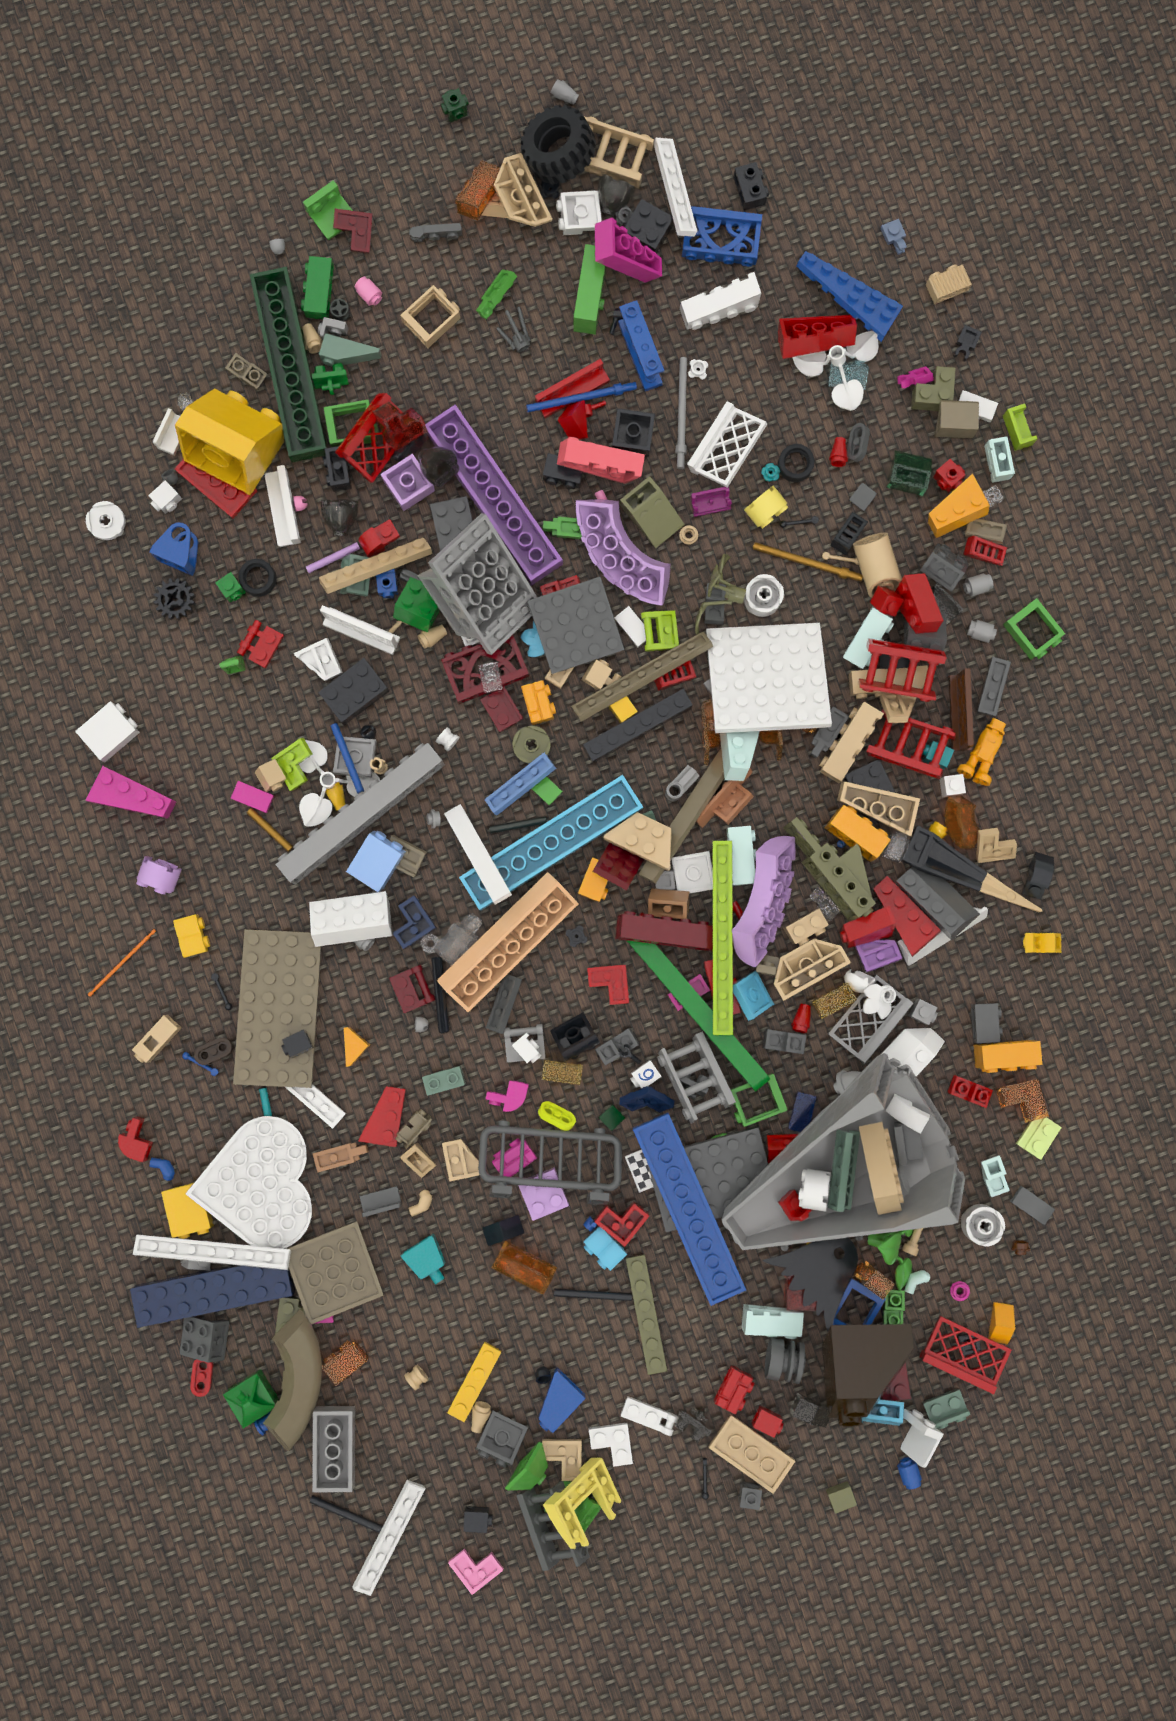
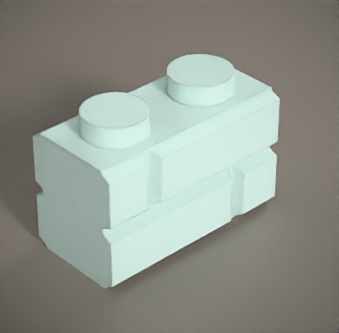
M1008 437L989 440L984 447L989 471L991 472V481L999 482L1011 479L1015 471Z

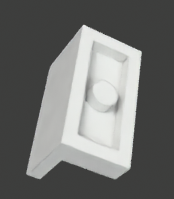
M168 408L153 443L158 449L175 456L180 446L175 423L180 416Z

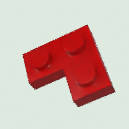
M626 965L587 968L589 987L608 986L610 1005L629 1003Z

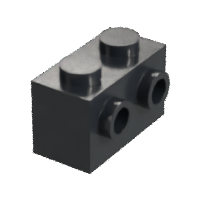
M757 162L736 167L733 177L743 210L765 205L769 192L767 186L763 185V172L761 168H758Z
M338 447L325 448L326 456H323L324 466L328 468L329 473L326 475L327 485L331 486L333 492L352 489L348 461L335 453Z

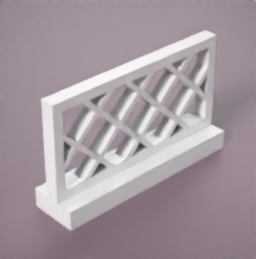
M727 401L687 465L691 473L700 474L728 488L767 426V422L735 408L734 404ZM736 415L743 417L744 422L736 425L733 424ZM754 423L760 425L756 431L749 432L748 425ZM746 427L747 434L737 437L735 430ZM733 431L734 438L724 441V434ZM748 438V445L739 448L738 441ZM735 442L737 449L727 452L725 445ZM723 446L724 454L714 456V450ZM738 454V461L729 464L728 457ZM726 458L727 465L717 468L715 461ZM713 462V470L707 472L702 470L705 464ZM728 470L729 475L726 480L719 478V472Z
M322 605L320 611L325 617L323 626L388 654H394L400 641L399 636L336 609Z

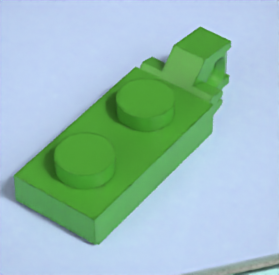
M501 270L481 298L482 303L476 310L482 318L487 319L493 313L495 306L501 302L503 295L513 285L517 277L514 272Z
M558 517L553 518V522L543 521V531L552 532V536L581 539L582 537L580 527L577 524V518Z

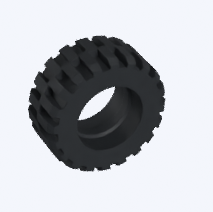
M555 105L554 108L548 107L544 112L537 113L536 117L528 122L529 126L525 127L523 131L524 136L521 137L520 143L521 153L534 175L541 179V181L550 182L551 184L565 183L568 179H575L577 174H582L585 171L584 168L591 163L590 158L594 156V148L596 147L595 135L583 114L576 108L566 105L563 107L561 105ZM569 137L568 141L560 149L554 152H547L555 141Z

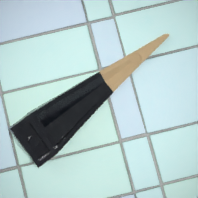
M918 825L915 827L902 856V862L930 875L1036 912H1042L1041 908L991 876L935 833Z

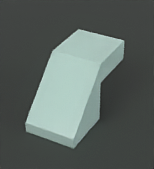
M1000 1155L981 1161L983 1179L989 1196L994 1197L1010 1191L1004 1177L1006 1171Z

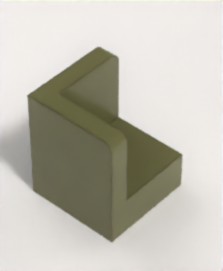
M848 1482L826 1489L835 1514L857 1505Z

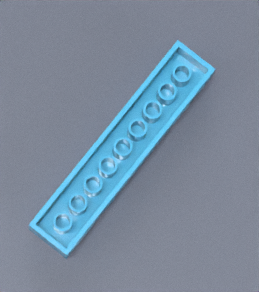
M621 775L495 854L491 859L508 889L512 892L611 830L617 824L625 821L636 812L641 811L643 806L624 776ZM475 868L459 877L480 911L494 903Z

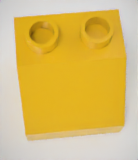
M213 389L189 404L175 423L183 460L251 496L284 443L281 418L270 409L263 408L259 412L249 407L248 401L235 391H229L226 395L217 389Z

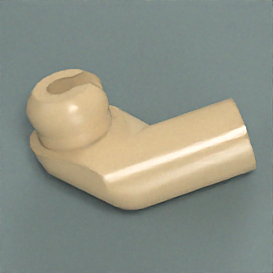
M428 1190L421 1191L419 1203L409 1207L412 1217L429 1209L432 1195Z

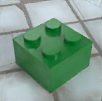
M410 577L394 606L393 618L424 632H429L440 609L423 583Z

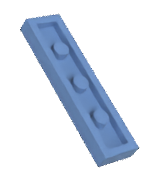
M542 753L484 800L497 816L557 768L547 754Z

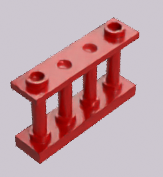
M868 638L866 646L872 655L866 679L859 678V688L866 692H873L875 690L916 697L925 702L930 700L936 701L935 691H931L936 666L939 663L945 664L946 654L944 651ZM882 654H887L891 657L885 683L874 681L879 656ZM901 657L910 660L904 686L893 684L898 659ZM920 660L928 661L927 663H929L923 689L912 687L917 663Z
M882 709L881 712L884 713L882 717L886 718L877 744L868 746L867 755L941 780L943 769L940 768L939 763L948 739L954 741L956 739L954 730L945 726L939 728L909 718L908 722L902 723L904 727L895 750L890 752L885 750L884 745L893 723L888 722L884 709ZM915 727L923 731L914 755L908 758L903 756L902 752L911 728ZM933 733L941 736L932 762L926 764L921 762L922 759L920 758L929 734Z

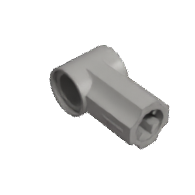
M687 765L667 786L665 790L666 798L670 801L679 800L700 777L697 771ZM676 787L679 790V795H671L669 789Z

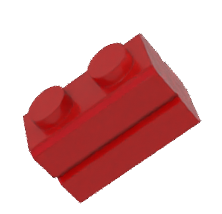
M731 1365L714 1398V1403L733 1414H736L738 1410L741 1411L746 1402L744 1400L746 1393H750L754 1386L752 1375Z

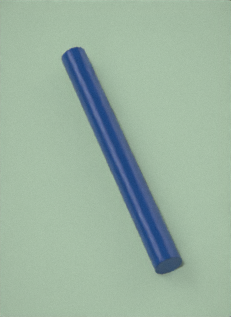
M334 723L331 725V729L356 792L359 794L364 792V788L338 723Z

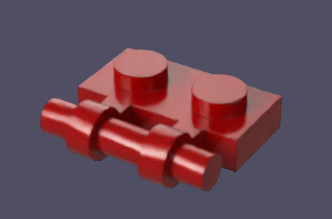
M255 620L253 625H250L247 629L249 632L245 639L241 640L237 653L244 656L247 650L250 651L251 654L248 659L266 669L284 635L266 626L263 632L260 631L259 628L262 623ZM256 635L259 637V640L255 647L250 644Z

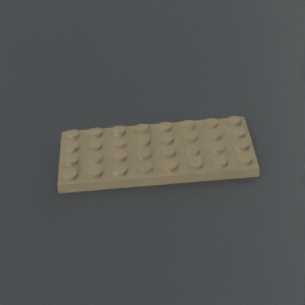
M244 929L233 1084L312 1088L322 946L315 947L311 933ZM303 1029L306 1030L314 1048L294 1058H290L289 1055L286 1056L281 1047L284 1044L282 1039Z

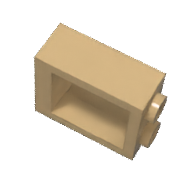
M434 285L400 315L402 323L427 348L460 319V309L456 303L450 302L446 298L445 292L441 288L437 289ZM435 298L451 316L429 335L414 317Z

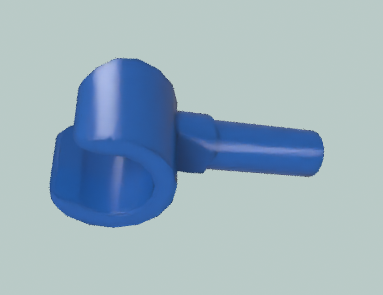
M591 1216L583 1224L591 1232L597 1226Z

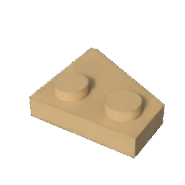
M462 1139L442 1143L449 1181L479 1175V1161Z

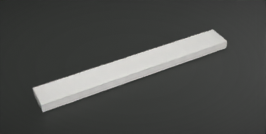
M136 1235L133 1255L281 1270H288L291 1254L290 1249Z

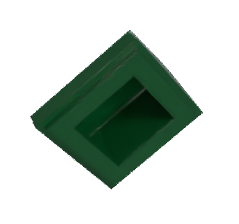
M613 1104L598 1117L611 1131L625 1119Z

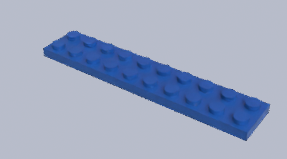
M669 1113L632 1128L710 1306L746 1291Z

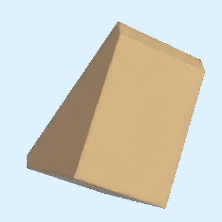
M418 1142L400 1157L421 1178L436 1166Z

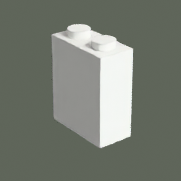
M111 701L75 731L99 760L103 762L110 759L140 733L136 729L138 727L137 723L131 717L128 719L124 715L126 712L119 703L115 705Z

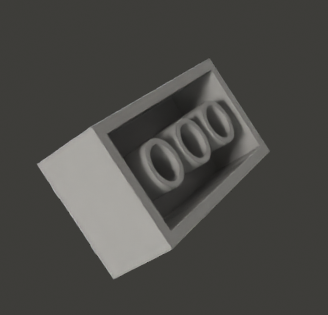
M316 1406L313 1411L312 1492H352L355 1487V1406Z

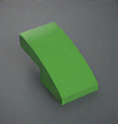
M545 777L531 788L549 806L563 792L548 777Z

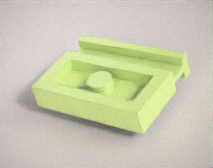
M1036 1111L1016 1144L1041 1160L1062 1127Z

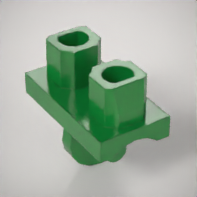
M342 363L332 365L333 371L326 372L325 366H316L314 374H312L315 389L329 390L330 395H334V389H339L342 385H349L346 369L344 370Z

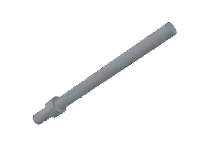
M680 357L678 441L675 446L677 469H684L685 454H687V446L685 445L686 357Z

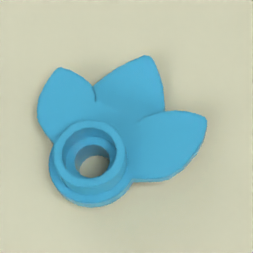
M533 621V628L522 632L520 638L524 643L530 645L528 656L539 657L544 654V650Z

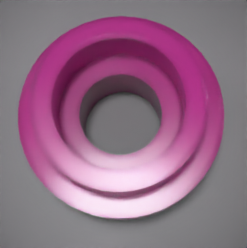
M956 1281L950 1287V1294L955 1300L964 1301L968 1298L970 1289L965 1282ZM959 1287L963 1289L961 1294L956 1292Z

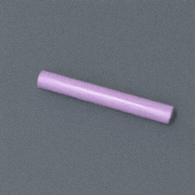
M356 542L306 566L308 573H311L359 550L360 547Z

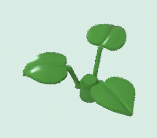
M914 1229L870 1234L868 1236V1244L879 1249L886 1264L892 1265L896 1259L899 1261L900 1265L896 1268L895 1280L898 1290L901 1291L912 1272L910 1258H905L903 1261L898 1256L901 1235L905 1233L909 1237Z

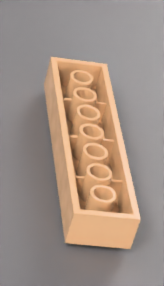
M547 872L437 982L456 1002L469 1012L578 905L577 901Z

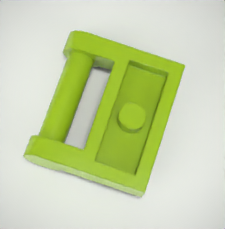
M675 611L641 613V619L644 620L646 652L671 650L679 645ZM651 619H656L658 643L655 644Z

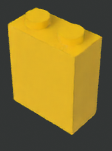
M194 1183L161 1192L172 1238L185 1239L190 1237V1233L197 1232L198 1235L205 1234L214 1226L212 1215L186 1195V1192Z

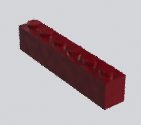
M625 911L624 914L617 916L615 939L713 952V926H709V922L698 921V924H694L689 919L672 921V917L666 916L657 919L652 914L635 916V912Z

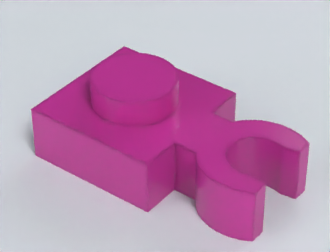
M926 366L909 371L908 375L897 377L901 388H907L912 384L916 385V383L927 384V382L934 381L933 373Z

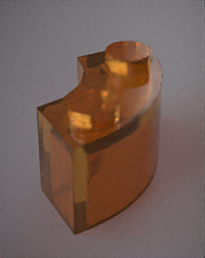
M949 796L945 806L947 831L959 848H975L978 830H980L975 822L974 812L976 805L963 796Z

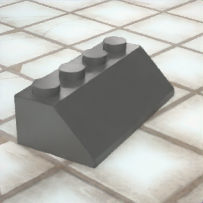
M911 867L897 880V886L951 941L980 915L945 879Z

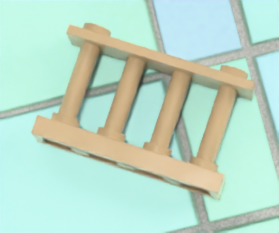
M585 117L592 131L603 135L597 155L594 158H590L591 163L584 168L585 171L639 189L642 174L638 170L645 150H653L654 139L646 134L639 135L600 122L594 117ZM610 138L621 141L614 163H608L603 160ZM628 144L638 147L631 169L621 167Z

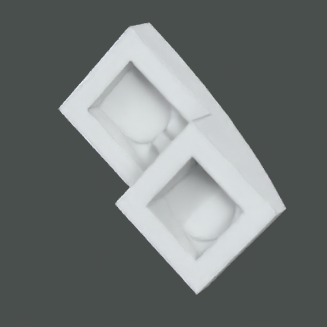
M894 1094L886 1108V1112L920 1134L930 1118V1114L913 1107L911 1101Z

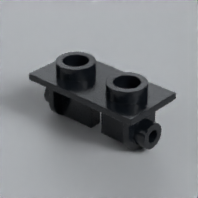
M413 426L399 447L394 451L392 457L400 462L411 454L415 455L427 441L428 437L423 434L419 427Z

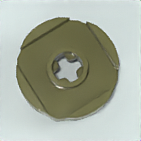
M532 725L517 731L512 742L514 754L520 761L526 764H530L542 753L548 756L551 748L547 733L542 728ZM534 740L537 747L529 750L526 743Z

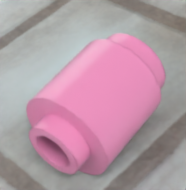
M362 277L356 282L354 286L357 289L356 292L369 306H375L381 301L382 292L370 279Z

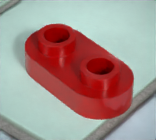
M196 1359L193 1362L190 1389L197 1397L205 1396L211 1389L213 1362H204L207 1364L205 1369L201 1367V1363L204 1361ZM199 1382H203L205 1387L200 1388Z

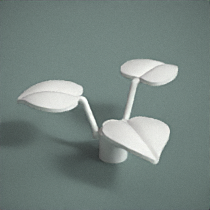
M874 331L857 335L855 345L847 346V351L842 346L835 345L829 350L827 356L825 351L792 358L797 369L809 377L820 375L823 372V365H827L830 360L832 365L839 366L843 384H838L834 387L832 399L838 407L852 411L862 402L863 387L858 380L846 381L842 365L846 361V356L851 359L856 357L860 362L872 360L877 355L879 349L878 335Z
M305 740L313 755L301 762L299 766L306 773H312L317 769L321 774L320 783L323 786L320 797L315 793L305 795L300 801L299 809L305 826L311 827L324 822L332 812V803L327 799H323L326 789L333 788L336 782L348 783L347 791L354 797L358 794L350 776H346L347 780L335 778L333 773L324 772L319 767L327 761V751L324 746L314 741ZM372 772V778L359 777L364 788L363 793L370 789L369 785L378 779L380 781V778L374 772Z

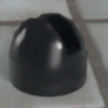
M365 725L361 728L360 733L363 738H375L376 730L372 725ZM370 728L372 729V730H371L369 733H367L366 735L363 734V733H365L368 729H370Z
M542 1366L536 1370L535 1379L537 1383L544 1384L551 1380V1374L547 1367Z

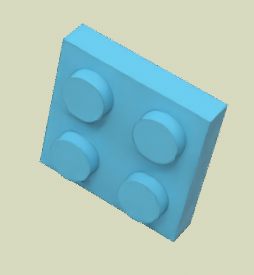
M756 970L733 984V993L748 1021L774 1005Z

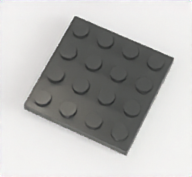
M601 577L527 601L551 674L624 650Z

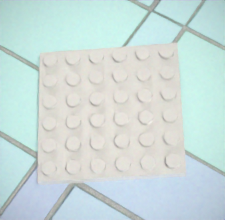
M820 623L706 629V636L713 644V647L707 651L715 733L831 727L832 720Z

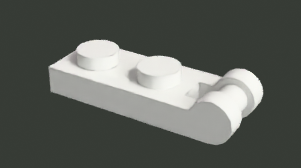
M627 1396L620 1414L621 1417L660 1431L668 1436H672L674 1431L672 1429L673 1425L678 1420V1416L629 1396ZM662 1418L667 1419L665 1425L660 1424Z

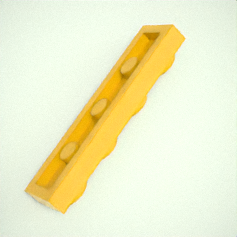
M487 1342L483 1343L447 1412L448 1414L465 1422L502 1352L501 1350Z

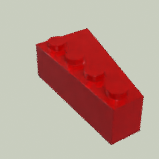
M851 315L779 319L778 342L782 359L830 350L835 345L842 347L855 345L857 330L855 318Z

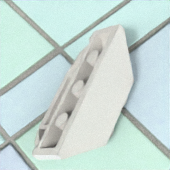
M931 1028L904 1029L881 1054H887L889 1060L892 1058L899 1060L901 1066L907 1064L915 1076H917L937 1055L945 1041Z

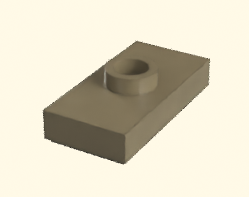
M976 519L968 523L965 537L977 536L997 544H1003L1007 525Z

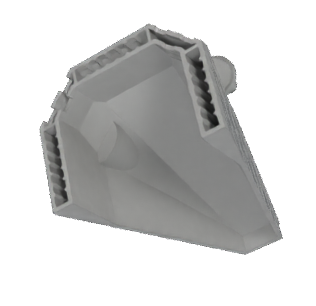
M883 1053L877 1056L862 1072L842 1070L837 1073L834 1089L840 1095L824 1108L725 1208L721 1219L722 1223L730 1231L734 1242L742 1250L958 1223L965 1184L964 1173L960 1172L957 1168L956 1161L959 1158L955 1146H951L948 1138L951 1135L949 1127L910 1066L907 1064L901 1066L899 1060L895 1058L889 1060L888 1055ZM894 1094L911 1101L913 1107L930 1114V1118L920 1134L923 1158L908 1160V1165H899L894 1122L900 1121L886 1112V1108ZM882 1122L884 1129L888 1128L904 1199V1203H900L902 1211L878 1215L860 1135L851 1210L844 1209V1212H837L830 1208H827V1212L812 1210L807 1219L803 1221H790L778 1201L789 1190H795L799 1196L800 1188H802L803 1169L832 1173L837 1129L860 1131L859 1126Z

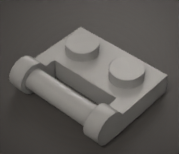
M537 1024L536 1027L505 1028L504 1037L507 1062L525 1061L513 1048L512 1045L515 1042H511V1037L523 1036L525 1033L529 1035L537 1034L538 1040L534 1041L539 1046L537 1050L542 1055L538 1059H545L542 1024Z

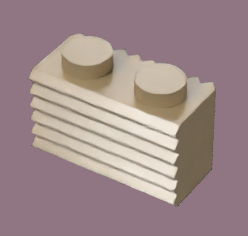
M963 264L960 266L952 265L943 273L935 272L931 274L926 283L933 304L969 291L972 286Z

